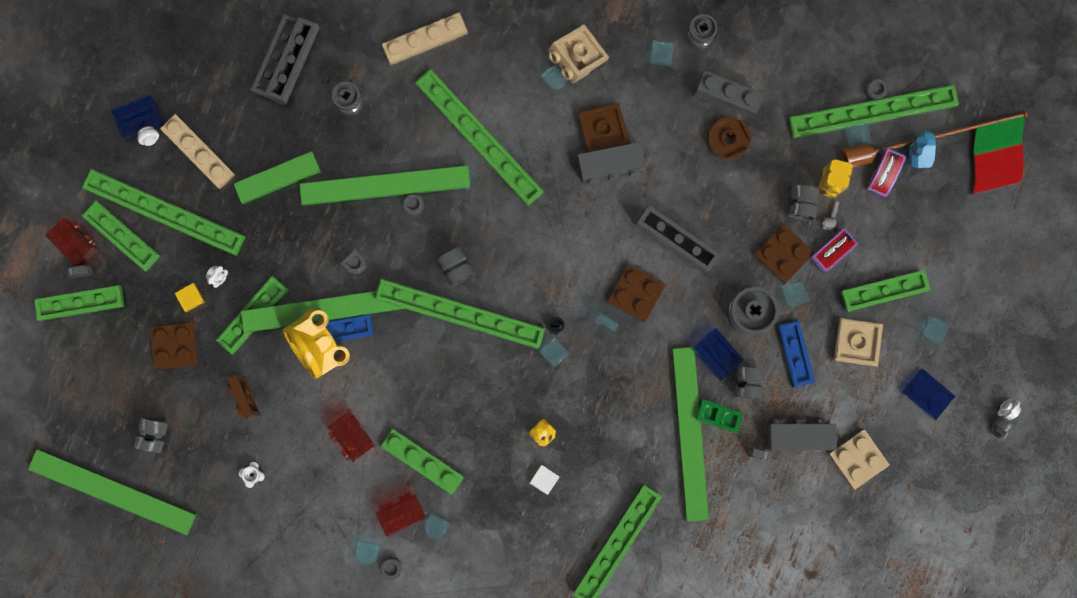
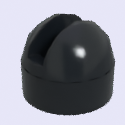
M553 317L548 321V330L551 334L559 335L564 331L565 323L562 318ZM561 326H562L561 329H551V327H561Z

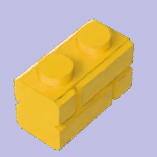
M835 159L827 164L822 171V179L819 184L820 192H823V195L826 197L836 198L837 195L848 188L849 176L852 173L853 165Z

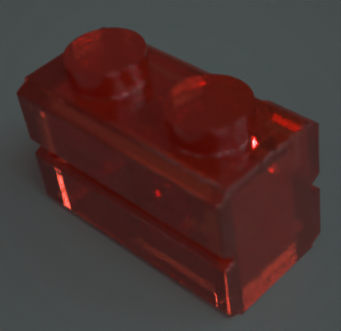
M62 218L45 236L74 266L85 265L98 252V249L94 246L96 241L90 235H84L80 231L82 227L74 219L70 221Z
M347 412L328 426L330 429L328 435L334 443L339 442L343 449L340 451L347 461L351 459L352 462H355L376 447L352 412Z
M409 492L399 497L400 502L392 505L390 501L379 507L381 511L377 512L376 516L387 537L428 517L417 493L412 495Z

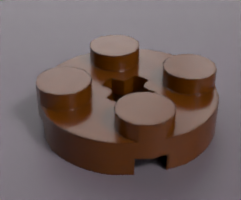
M732 117L718 120L708 133L710 150L721 160L740 158L745 154L751 142V133L748 126L743 121L733 119ZM725 134L735 137L732 141L733 144L724 141L726 138Z

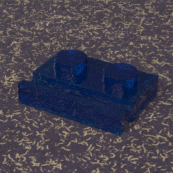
M151 95L111 110L120 135L124 140L138 135L142 128H155L163 125Z
M717 328L713 329L692 348L719 381L725 379L728 374L744 361Z
M923 368L918 371L901 391L904 396L933 420H937L949 403L956 397Z

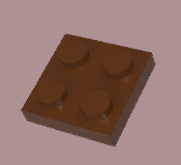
M619 103L578 113L588 152L630 144Z
M783 224L754 256L780 281L786 284L815 252Z
M628 264L608 303L645 323L666 285Z
M195 323L150 327L154 370L199 365Z
M238 375L228 378L230 384L227 387L231 396H235L238 402L236 405L238 414L241 417L243 416L244 419L260 417L261 413L246 378Z

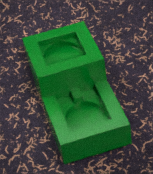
M703 399L696 420L737 434L743 413Z

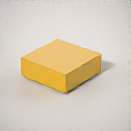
M195 283L175 293L185 312L205 302Z

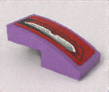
M888 148L884 149L877 169L873 170L866 190L882 197H887L898 178L906 156Z
M844 228L818 250L811 259L825 274L853 250L858 243Z

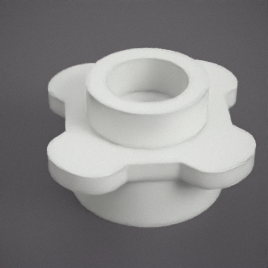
M222 266L211 267L206 274L207 282L213 284L215 288L225 281L228 271L226 269L223 270Z
M1008 399L1001 404L998 415L1000 417L1004 416L1008 420L1016 418L1021 412L1020 402Z
M251 462L249 467L239 471V476L242 477L245 486L248 488H252L256 482L263 481L265 478L264 473L260 472L259 465L256 462Z

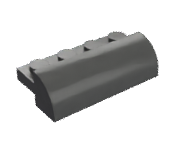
M284 14L251 91L276 103L286 105L320 26L317 23L300 17L296 19Z

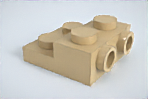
M585 25L553 42L548 50L550 60L554 64L558 63L562 69L561 73L564 79L570 80L573 84L609 59V56Z

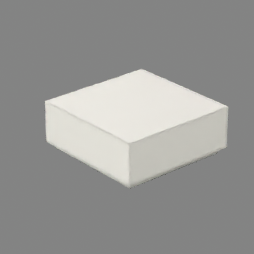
M541 465L530 484L548 495L560 476Z

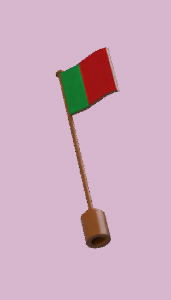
M1023 110L1019 114L934 134L936 139L975 129L973 146L975 179L972 194L1021 182L1024 169L1022 136L1024 119L1028 117L1027 111ZM917 139L874 149L869 143L841 149V159L843 162L851 163L853 168L870 164L876 156L875 153L883 152L887 148L891 150L908 146Z

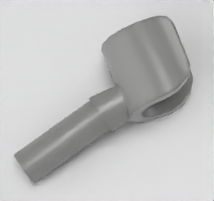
M834 201L830 218H823L822 229L832 230L836 225L835 217L839 202Z

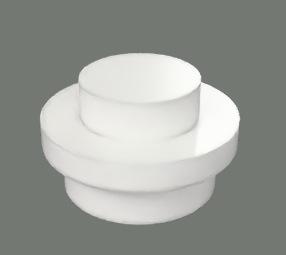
M145 127L138 132V142L141 145H153L159 138L158 132L153 127Z

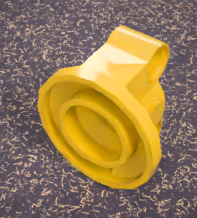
M310 308L305 312L304 316L282 330L287 342L303 367L314 379H318L334 367L346 364L350 354L345 347L335 343L325 326L328 323L327 314L317 308ZM319 313L320 320L313 324L312 317ZM341 350V356L338 359H334L335 351Z

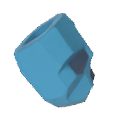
M923 131L910 145L909 164L912 167H932L935 161L936 150L935 136L932 132Z

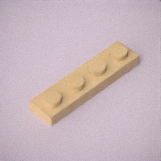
M459 12L383 43L382 46L390 65L464 36L468 34V31Z
M176 114L160 128L219 189L235 175Z

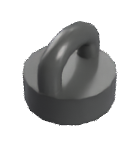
M1000 416L995 417L993 420L994 424L991 427L992 434L999 439L1006 438L1015 430V426ZM998 426L1004 429L1003 433L997 432Z

